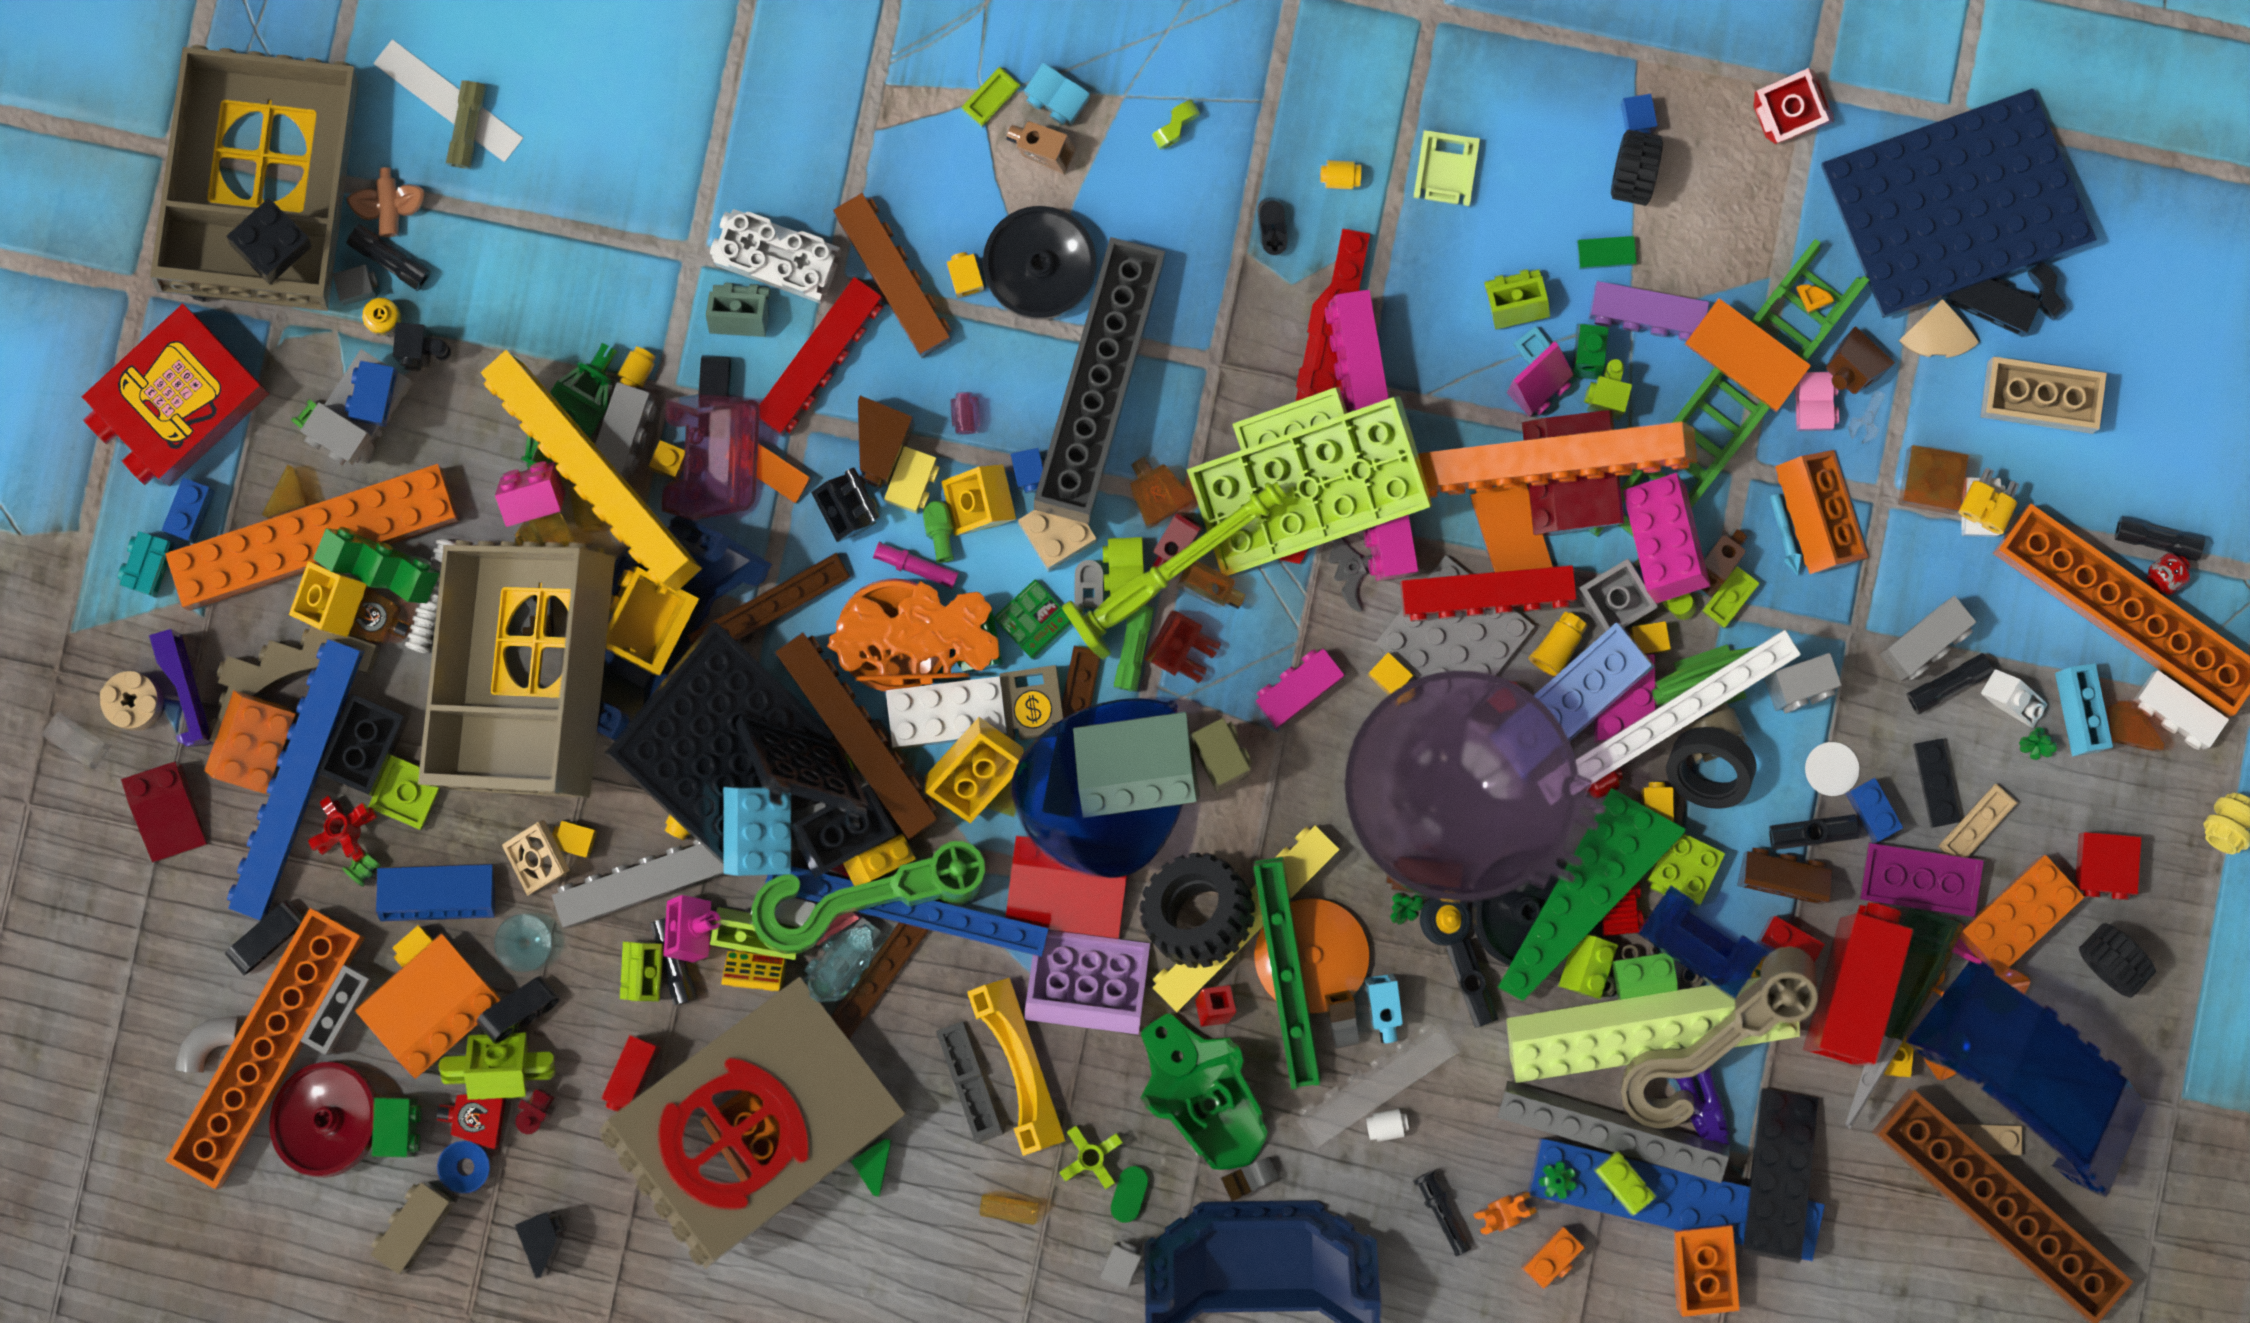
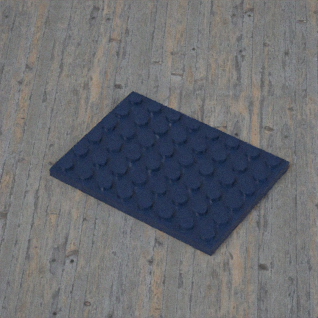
M2034 88L1833 158L1821 164L1866 278L1869 279L1868 283L1882 318L2095 244L2097 241Z

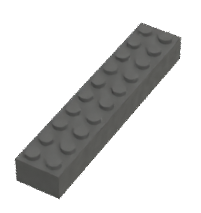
M1110 237L1034 498V510L1086 524L1090 523L1163 269L1165 251Z

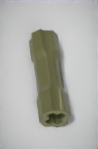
M467 80L461 81L456 120L446 159V164L449 166L471 169L476 130L486 91L484 84Z

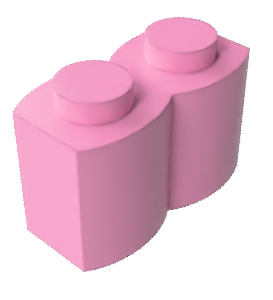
M1806 372L1796 385L1797 431H1831L1834 429V424L1839 423V409L1834 407L1833 397L1838 395V389L1833 386L1831 381L1833 375L1829 372Z

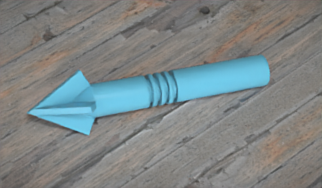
M1775 494L1770 496V500L1787 556L1784 562L1798 576L1802 554L1797 553L1793 536H1791V528L1781 494Z

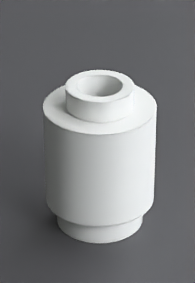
M1399 1109L1373 1113L1372 1117L1366 1118L1370 1140L1377 1139V1142L1405 1137L1404 1131L1409 1130L1406 1113L1400 1114Z

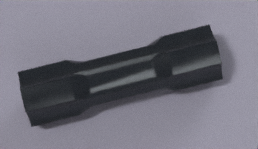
M361 224L354 228L346 241L348 246L381 265L416 291H419L429 278L431 273L429 269L414 259L408 258Z
M2126 516L2119 518L2114 535V540L2158 549L2173 553L2176 556L2181 555L2194 561L2200 560L2205 544V537L2170 530Z
M1981 653L1954 670L1929 683L1923 684L1906 695L1913 710L1919 715L1970 685L1988 678L1994 671L1987 657Z
M666 918L651 922L650 925L655 942L663 944L662 959L668 976V988L673 1005L676 1006L699 999L686 961L664 956Z

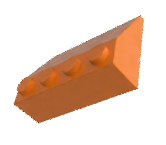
M441 933L355 1009V1012L396 1060L416 1079L477 1025V1018L486 1009L499 1002L501 998Z

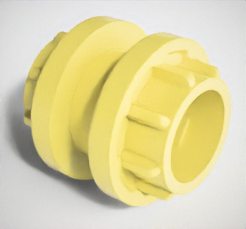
M2239 793L2226 794L2225 797L2218 798L2214 805V810L2218 815H2209L2204 822V828L2206 829L2205 838L2217 850L2227 854L2240 853L2241 850L2248 849L2250 846V798Z

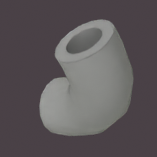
M223 1017L209 1019L193 1028L181 1043L175 1070L203 1073L206 1058L213 1049L219 1046L232 1045L239 1033V1018Z

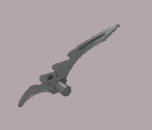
M1341 537L1332 540L1334 544L1330 553L1329 563L1339 562L1334 579L1336 581H1347L1341 591L1342 595L1352 609L1361 612L1363 608L1358 601L1357 589L1359 582L1367 574L1365 569L1369 568L1368 559L1373 557L1371 554L1361 558L1348 545L1345 539Z

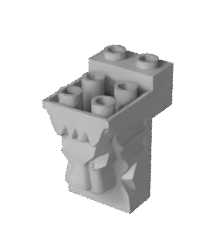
M362 349L358 352L325 405L318 402L300 430L301 433L307 436L304 440L306 443L317 450L323 446L331 451L328 457L341 465L345 461L353 465L355 462L358 463L360 459L368 463L375 448L373 445L375 438L381 437L383 434L381 432L382 426L353 421L348 417L349 412L345 411L348 395H353L355 384L351 383L352 373L355 367L359 368L360 360L386 365ZM399 372L387 423H389L391 414L397 408L400 400L405 397L413 384Z

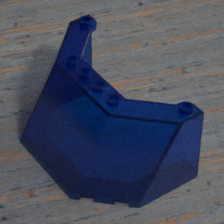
M1969 961L1907 1039L1906 1043L1926 1060L1955 1071L1969 1082L1972 1080L1978 1085L1982 1083L1981 1090L1999 1102L2065 1158L2058 1157L2052 1164V1167L2071 1183L2106 1198L2110 1193L2147 1106L2141 1099V1095L2134 1089L2129 1080L2120 1073L2123 1069L2111 1059L2107 1061L2099 1055L2102 1051L2090 1041L2083 1042L2078 1037L2081 1033L2069 1023L2062 1024L2057 1019L2060 1015L2048 1005L2042 1007L1995 975L1996 971L1982 961L1978 964Z

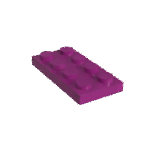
M1868 842L1859 899L1975 917L1984 860Z

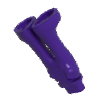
M1712 1065L1696 1075L1704 1094L1703 1101L1698 1096L1693 1077L1672 1078L1678 1082L1681 1090L1689 1091L1694 1097V1112L1690 1119L1698 1135L1704 1137V1139L1731 1147L1727 1137L1730 1132L1725 1130L1727 1129L1725 1110L1714 1083Z

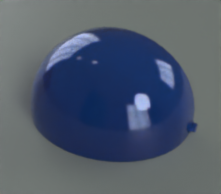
M1128 698L1103 702L1065 717L1033 741L1017 763L1012 777L1011 791L1020 823L1029 838L1042 853L1068 870L1099 878L1128 876L1143 868L1159 853L1177 823L1183 804L1083 818L1078 788L1073 728L1177 713L1178 705L1175 701L1163 702L1153 699Z

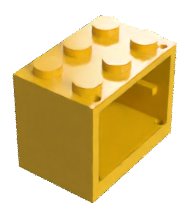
M631 567L630 570L625 569L617 583V585L621 586L617 596L611 595L606 650L651 674L660 676L699 598L682 589H679L677 592L669 587L664 589L648 576L647 571L639 567Z

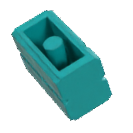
M138 531L136 537H131L127 547V552L130 553L127 564L123 563L119 569L118 579L121 580L119 585L156 598L168 566L165 553L173 551L175 544Z

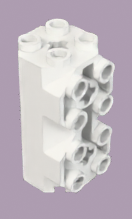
M735 209L731 213L725 211L720 223V228H722L721 236L719 239H714L710 249L715 266L822 304L824 300L822 294L827 295L838 266L833 261L835 256L840 258V247L826 243L823 238L804 231L796 232L771 223L770 219L751 212L744 213Z

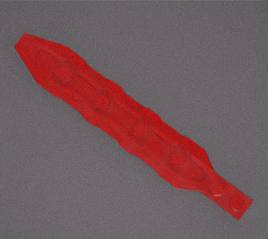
M1342 228L1331 284L1312 304L1307 329L1309 336L1303 365L1299 368L1296 383L1298 390L1295 402L1336 387L1343 391L1342 382L1337 380L1334 365L1338 363L1337 353L1331 350L1330 335H1333L1332 324H1327L1325 307H1328V302L1337 294L1360 291L1359 286L1370 237L1368 233ZM1309 549L1279 558V560L1300 565Z

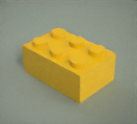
M978 717L925 775V793L971 823L1025 765L1024 748L981 717Z

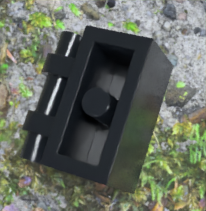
M395 324L393 357L400 365L404 366L405 370L421 371V367H429L430 355H435L440 361H446L451 357L450 347L443 340L432 338V333L425 325Z
M855 467L845 471V475L827 480L811 492L836 542L861 534L880 519L876 510L878 506L875 500L870 498L864 487L866 482L863 476L859 477Z

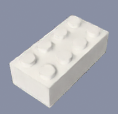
M1000 676L886 690L892 747L894 750L954 743L978 717H981L1007 736Z

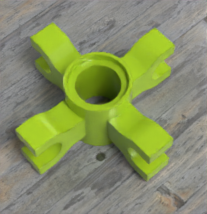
M1077 1126L1067 1131V1134L1078 1148L1079 1153L1078 1160L1059 1172L1064 1181L1066 1182L1083 1169L1089 1171L1093 1170L1105 1190L1113 1185L1115 1182L1102 1163L1105 1154L1123 1143L1119 1136L1115 1133L1096 1146L1088 1144ZM1087 1149H1094L1099 1154V1161L1094 1166H1088L1083 1162L1082 1155Z

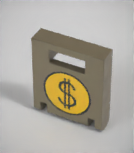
M1056 665L999 673L1007 733L1010 739L1015 741L1014 729L1019 730L1020 740L1054 736L1053 723H1058L1060 734L1066 733L1058 668ZM1043 675L1044 684L1018 688L1017 678Z

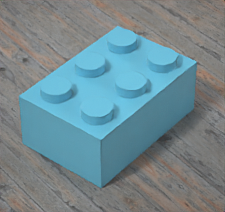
M764 786L724 787V874L736 876L791 874V793L782 794L783 805L779 806L769 802L770 790Z

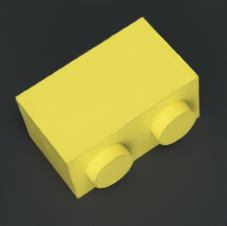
M904 446L886 492L885 503L918 514L919 508L924 509L930 493L926 492L929 482H935L940 469L939 466H936V457Z

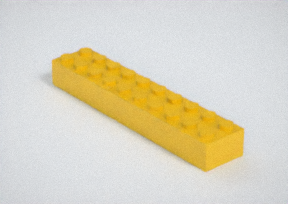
M505 350L481 372L486 379L483 383L494 396L497 395L504 401L501 405L512 417L515 416L522 422L519 426L530 438L533 437L538 443L541 442L538 445L541 452L555 463H559L556 469L565 479H569L573 484H577L574 490L582 499H587L590 504L595 505L592 508L593 512L603 522L606 521L610 526H613L610 529L611 533L621 543L624 542L628 547H631L628 551L639 564L642 563L646 568H649L646 573L657 585L660 584L664 589L669 587L677 592L702 569L521 359Z

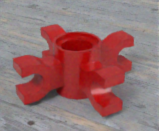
M330 796L325 797L319 803L328 818L324 823V832L308 840L311 849L314 851L318 849L319 853L324 855L333 845L341 842L345 856L347 858L352 856L353 860L358 862L366 856L357 842L361 834L360 826L377 818L372 807L367 808L364 803H361L350 814L345 816L338 800L333 802Z

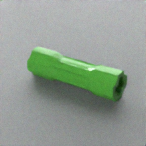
M1144 605L1127 618V628L1120 662L1117 666L1114 688L1137 692L1147 635L1154 612L1153 607Z

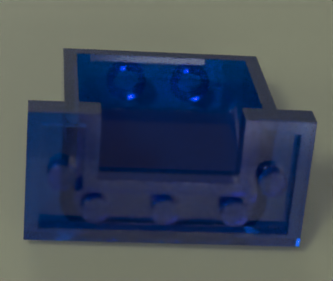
M1670 885L1637 934L1734 1000L1767 951L1744 935L1739 938L1737 943L1728 939L1689 912L1695 901Z

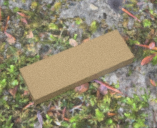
M1994 784L1937 847L1945 854L1968 857L2017 802L1999 785Z

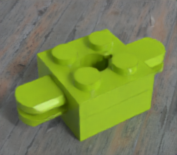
M515 1033L499 1044H494L486 1034L468 1035L466 1056L443 1057L438 1064L443 1084H466L468 1099L526 1097L527 1081L549 1080L556 1073L554 1057L551 1052H528L526 1033Z

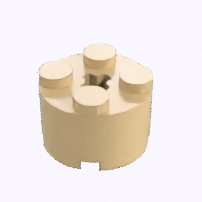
M126 671L114 675L106 682L100 691V705L104 716L112 724L130 731H141L151 727L158 721L164 705L162 690L154 680L137 672ZM130 696L137 697L134 700V707L127 705L130 701Z

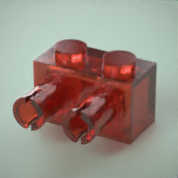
M1171 610L1144 660L1175 676L1179 672L1199 683L1203 677L1193 671L1196 670L1205 675L1207 667L1186 657L1190 648L1193 647L1213 658L1217 652L1208 648L1207 645L1219 650L1221 643L1201 633L1200 630L1203 626L1177 611Z

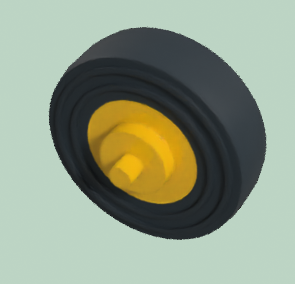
M1436 895L1430 898L1422 907L1420 926L1426 938L1434 944L1448 946L1458 943L1465 938L1470 929L1471 916L1469 909L1464 901L1457 896Z

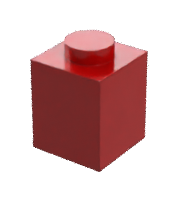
M1230 985L1203 988L1195 999L1201 1027L1228 1024L1236 1013Z

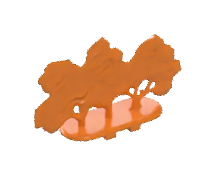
M922 581L913 589L911 597H906L899 603V614L893 618H890L878 603L865 597H858L850 605L849 611L843 613L836 621L837 632L829 637L827 645L828 648L838 654L839 665L845 671H854L860 668L866 661L879 669L876 675L858 676L855 679L856 681L892 680V685H905V679H920L921 684H934L933 678L970 677L968 673H951V667L957 661H964L973 669L982 671L989 665L991 659L999 657L998 638L981 629V624L986 622L992 610L991 605L985 601V597L981 593L958 594L953 601L944 607L940 603L938 591ZM868 646H876L881 652L882 660L879 661L878 656L873 658L868 650ZM954 648L956 654L950 658V649ZM891 649L890 656L886 657L885 651ZM864 651L867 658H861L860 652ZM897 654L909 655L912 659V674L892 675L888 668L889 660ZM933 656L938 657L944 667L943 673L920 674V663Z

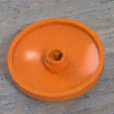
M897 578L882 579L869 583L849 598L839 618L843 613L849 611L850 605L858 597H865L878 603L890 618L896 617L899 614V603L906 597H911L913 589L918 584ZM874 645L868 646L872 657L878 656L879 661L882 660L879 649ZM891 649L885 651V656H890ZM864 651L860 652L861 658H867ZM907 654L893 656L888 662L890 673L892 675L912 674L911 657ZM933 656L926 661H922L920 663V674H936L942 667L939 658ZM866 661L860 668L849 672L856 678L858 676H874L878 673L879 669ZM905 679V685H892V680H858L868 687L884 692L886 690L923 685L920 679Z
M1301 899L1291 902L1309 1011L1310 1014L1327 1012L1324 995L1350 990L1353 996L1361 987L1369 965L1368 942L1358 921L1343 907L1322 899ZM1263 926L1255 944V968L1262 986L1276 1001Z

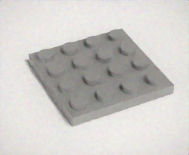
M1445 556L1428 578L1468 575L1469 573ZM1495 609L1484 610V615L1471 617L1467 616V612L1456 613L1455 618L1439 619L1438 614L1427 615V620L1414 622L1410 621V617H1403V610H1401L1374 645L1385 654L1389 652L1415 678L1460 714L1464 715L1535 626L1514 609L1512 613L1496 614Z

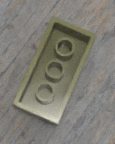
M1224 718L1192 733L1191 738L1192 746L1216 793L1247 778L1252 763L1245 747L1239 749L1237 745L1239 735L1231 721L1226 724Z

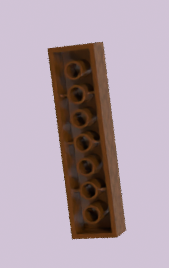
M802 632L775 653L908 840L912 842L939 823L935 817L939 814V811L929 798L925 801L919 794L923 791L913 775L907 777L902 771L906 766L896 751L892 754L889 753L886 748L889 745L888 740L879 728L874 731L869 725L873 720L863 705L857 708L853 700L856 699V696L846 681L840 684L836 679L840 675L829 658L825 661L821 658L820 654L823 650L813 635L807 638L804 632Z

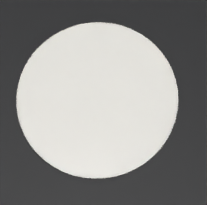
M1827 742L1811 751L1806 760L1805 773L1808 782L1816 791L1827 796H1838L1846 793L1855 785L1859 776V763L1854 752L1847 746L1837 742Z

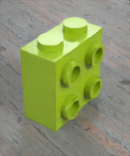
M1684 833L1652 867L1646 881L1651 883L1650 889L1662 895H1666L1669 892L1677 896L1676 902L1688 908H1691L1692 905L1699 906L1725 853Z

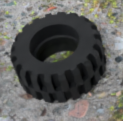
M1198 852L1190 853L1189 858H1185L1184 855L1175 857V862L1172 864L1166 862L1162 865L1161 868L1163 870L1158 875L1154 873L1149 879L1152 882L1150 886H1145L1142 893L1145 900H1141L1139 909L1143 914L1140 917L1141 924L1146 930L1145 933L1161 953L1178 965L1185 964L1188 968H1197L1198 964H1201L1205 968L1213 966V961L1216 960L1221 963L1228 959L1226 955L1230 952L1235 954L1240 949L1239 943L1241 941L1245 942L1250 935L1247 929L1248 927H1253L1255 919L1251 914L1255 911V902L1251 899L1252 893L1250 888L1228 862L1222 858L1217 859L1215 855L1206 853L1202 857ZM1207 891L1218 893L1216 910L1207 922L1193 929L1177 928L1178 913L1182 905L1190 897Z

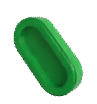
M1127 1167L1120 1174L1111 1203V1214L1119 1222H1131L1139 1213L1148 1184V1177L1140 1167Z

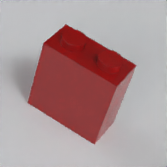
M2088 832L2078 834L2075 887L2079 891H2083L2084 897L2100 898V893L2112 894L2111 899L2129 900V895H2137L2141 837Z

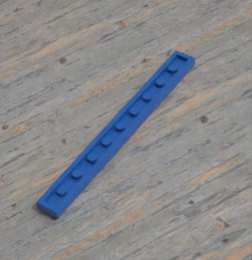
M791 866V874L795 875L800 882V891L796 898L819 903L826 895L854 886L851 880L826 874L815 878L810 870ZM785 874L767 875L765 884ZM896 901L855 911L1038 957H1043L1049 933L1048 928L937 901H930L910 907L901 901Z

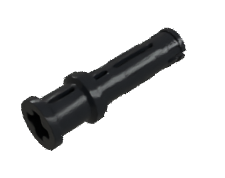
M1434 1169L1413 1180V1183L1419 1186L1425 1198V1206L1428 1209L1432 1208L1456 1257L1469 1251L1472 1247L1469 1245L1447 1202V1199H1449L1448 1193L1443 1191L1436 1177L1437 1171Z

